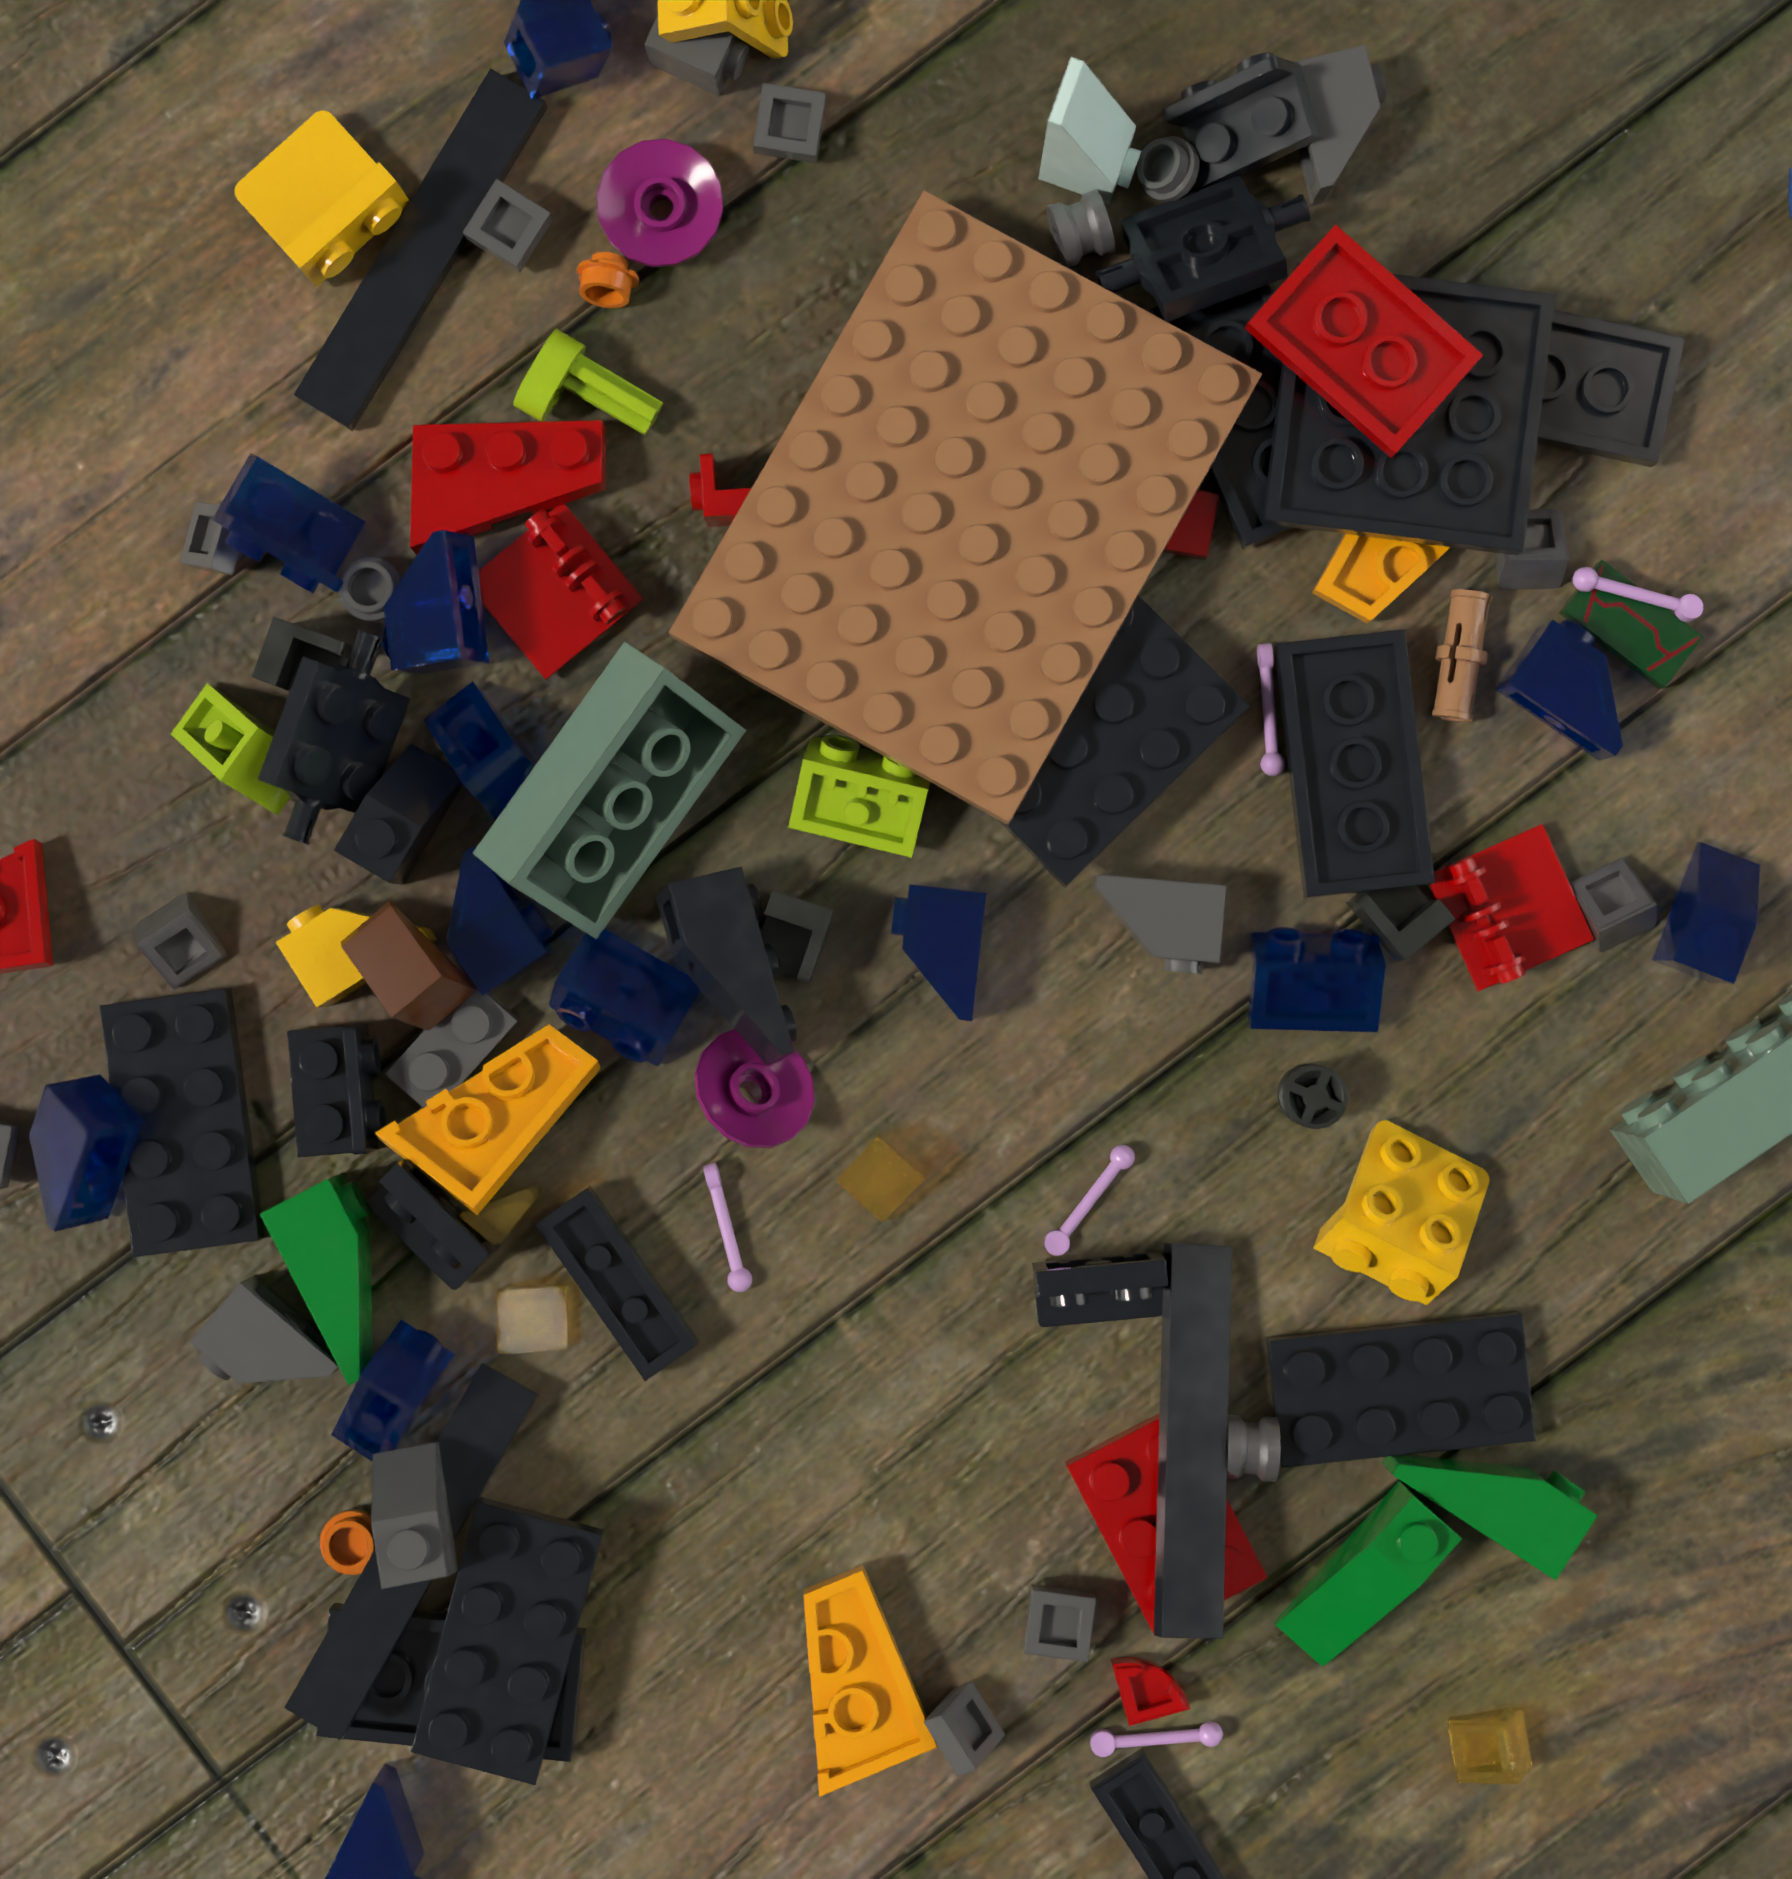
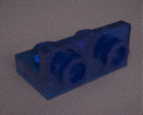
M252 453L248 456L212 521L230 531L224 541L226 544L260 562L266 551L286 563L280 575L313 594L319 584L337 593L339 592L344 581L338 579L335 575L366 521Z
M1278 927L1268 932L1251 933L1250 948L1253 967L1248 1011L1250 1029L1378 1032L1386 963L1377 937L1354 929H1340L1332 934H1306L1294 928Z
M603 929L597 939L585 933L555 981L549 1006L556 1010L558 1017L568 1026L583 1032L592 1030L612 1041L613 1047L624 1057L635 1062L643 1063L648 1061L655 1066H660L670 1043L701 990L687 974Z

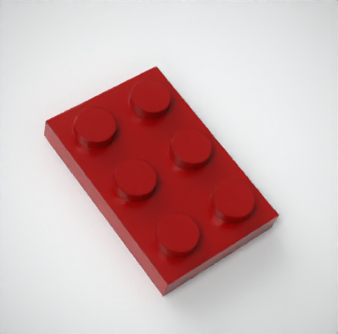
M1336 224L1245 327L1251 335L1390 458L1400 450L1483 356L1480 351Z
M1160 1413L1065 1461L1153 1634ZM1227 1498L1224 1600L1268 1578Z

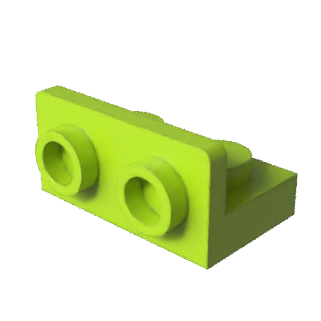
M827 735L823 738L811 737L803 757L788 828L912 858L930 781L876 751L861 748L851 738L841 735Z

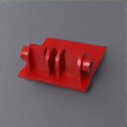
M565 504L555 507L549 513L545 509L535 513L525 523L528 530L465 581L545 680L549 679L644 600Z
M1543 824L1434 872L1435 883L1431 884L1430 888L1435 899H1439L1455 917V920L1448 925V928L1477 992L1499 982L1505 984L1525 975L1524 971L1595 940Z

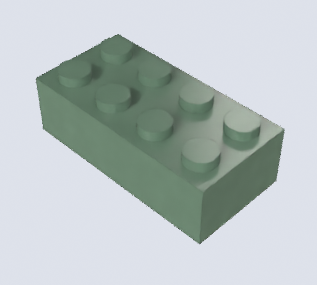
M624 642L476 847L473 854L508 884L597 939L746 730L667 669Z
M1792 992L1778 1003L1782 1012L1764 1024H1761L1759 1020H1755L1740 1027L1726 1038L1725 1042L1729 1048L1710 1061L1706 1056H1702L1689 1062L1673 1075V1079L1676 1082L1675 1085L1657 1097L1653 1092L1644 1094L1630 1102L1620 1111L1624 1120L1609 1130L1651 1192L1689 1204L1792 1134Z

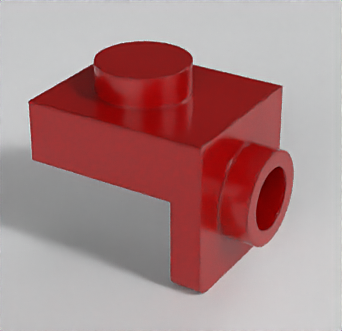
M713 453L700 454L701 472L689 473L692 510H703L704 519L708 527L730 526L752 488L718 490L717 463Z

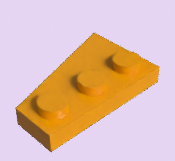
M1344 534L1314 587L1312 594L1367 624L1451 547Z
M548 1024L484 1064L482 1072L450 1092L444 1089L425 1101L427 1103L426 1107L398 1124L396 1121H393L375 1134L382 1143L470 1211L478 1215L601 1068L597 1059Z
M860 1565L804 1589L814 1738L816 1741L818 1790L819 1797L935 1749L937 1744L924 1724L927 1718L864 1566Z

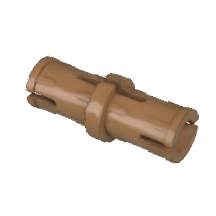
M1466 589L1451 590V604L1444 645L1437 646L1435 657L1437 661L1441 662L1435 705L1431 716L1434 718L1453 722H1473L1474 715L1472 713L1480 667L1487 666L1489 654L1483 651L1489 606L1493 597L1488 593Z

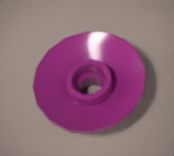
M670 139L643 140L619 152L604 170L596 193L598 221L610 244L629 260L650 267L676 266L699 255L715 237L723 214L722 187L710 162L691 146ZM659 200H667L674 207L672 214L665 219H657L650 213L653 204Z
M733 1029L719 1034L701 1052L694 1073L696 1097L707 1120L724 1137L745 1147L771 1149L791 1141L809 1122L815 1103L813 1078L803 1057L795 1049L793 1053L780 1062L766 1065L741 1035ZM739 1087L747 1089L752 1094L754 1103L748 1101L742 1095Z

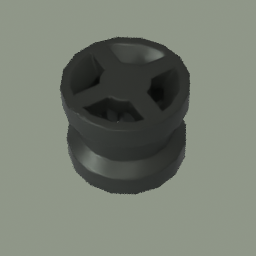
M1312 1063L1296 1065L1287 1071L1280 1080L1277 1091L1279 1107L1285 1116L1294 1123L1311 1129L1327 1128L1337 1122L1345 1112L1348 1102L1347 1088L1340 1075L1328 1067Z

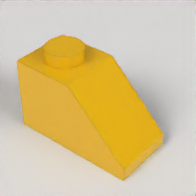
M320 904L292 918L287 923L291 933L276 941V944L316 1008L332 1006L367 984L343 950L341 941L372 915L340 908H329L324 911ZM415 925L431 942L437 940L430 928Z

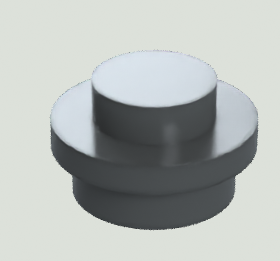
M1177 136L1159 138L1150 142L1142 151L1137 164L1138 178L1145 192L1160 202L1176 201L1182 198L1194 185L1199 172V156L1195 147L1190 142Z
M366 557L354 561L345 569L339 583V595L344 607L355 617L370 622L381 621L393 615L401 605L404 596V584L401 575L390 563L380 558Z

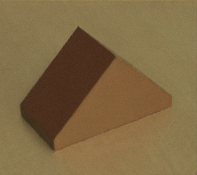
M391 901L386 903L341 941L343 950L391 1018L429 1031L477 991L476 985Z

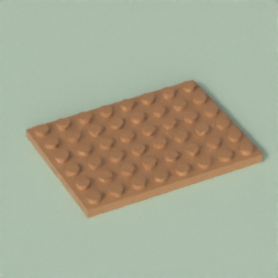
M924 190L668 633L676 641L1009 825L1254 392L1262 373Z

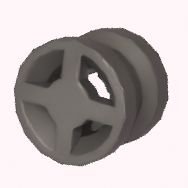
M1097 190L1084 193L1079 202L1068 206L1060 202L1047 206L1046 212L1049 228L1063 266L1068 268L1077 265L1082 256L1093 252L1101 256L1114 253L1115 241L1104 202Z
M1228 1415L1227 1480H1238L1243 1474H1257L1262 1481L1276 1482L1279 1474L1281 1452L1278 1418L1263 1416L1258 1422H1244L1239 1415Z

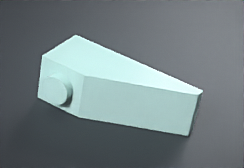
M1073 57L1069 61L1048 120L1038 179L1082 195L1097 190L1103 202L1110 204L1116 185L1129 188L1141 154L1140 150L1130 147L1136 125L1085 62Z

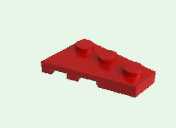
M603 421L413 425L410 548L415 555L437 548L436 543L467 532L470 536L493 529L492 524L528 511L534 515L542 509L548 510L606 490V427Z

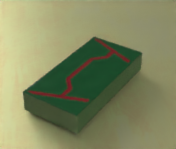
M1603 560L1597 562L1592 568L1600 577L1636 586ZM1576 589L1559 611L1561 616L1657 689L1667 686L1703 638L1701 634L1684 621L1678 619L1676 615L1666 608L1598 589L1588 592H1581Z

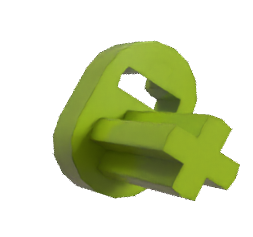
M555 329L546 340L523 379L513 401V406L538 421L544 422L564 390L567 389L641 434L646 435L657 419V415L664 403L585 357L586 346Z

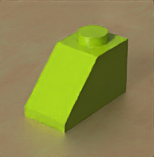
M207 683L171 732V735L221 782L277 816L287 802L293 799L282 788L258 780L275 730Z

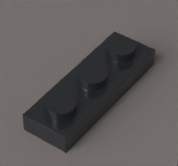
M591 1186L535 1224L644 1381H647L698 1345L699 1340Z

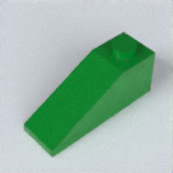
M340 1173L260 1213V1216L349 1386L361 1380L373 1370L371 1228L365 1219L371 1212L360 1187L354 1181L347 1183L343 1174Z
M1409 1454L1385 1457L1381 1462L1393 1476L1555 1581L1598 1516L1580 1502L1586 1491L1555 1470L1545 1479L1530 1468Z
M1399 1480L1277 1617L1274 1624L1318 1664L1324 1667L1416 1591L1462 1538L1444 1519Z

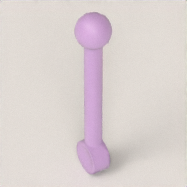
M1591 567L1579 568L1573 576V584L1581 592L1598 589L1674 610L1678 619L1684 622L1693 621L1703 611L1702 600L1694 594L1684 595L1680 599L1600 577Z
M1271 643L1257 645L1266 754L1263 755L1260 765L1265 774L1277 776L1283 772L1286 762L1282 754L1278 753L1272 670L1273 649Z
M1118 1145L1112 1149L1110 1164L1060 1229H1054L1047 1233L1045 1247L1050 1254L1060 1256L1068 1251L1070 1247L1069 1237L1119 1171L1121 1169H1128L1133 1165L1135 1154L1131 1147Z
M716 1162L703 1165L704 1175L711 1193L731 1269L727 1278L728 1285L733 1291L744 1292L751 1287L752 1275L742 1265L722 1189L718 1166Z
M1212 1721L1203 1723L1198 1729L1113 1735L1111 1731L1101 1728L1092 1734L1090 1746L1094 1754L1099 1757L1111 1755L1115 1748L1200 1741L1205 1746L1214 1747L1222 1741L1223 1730L1219 1724Z

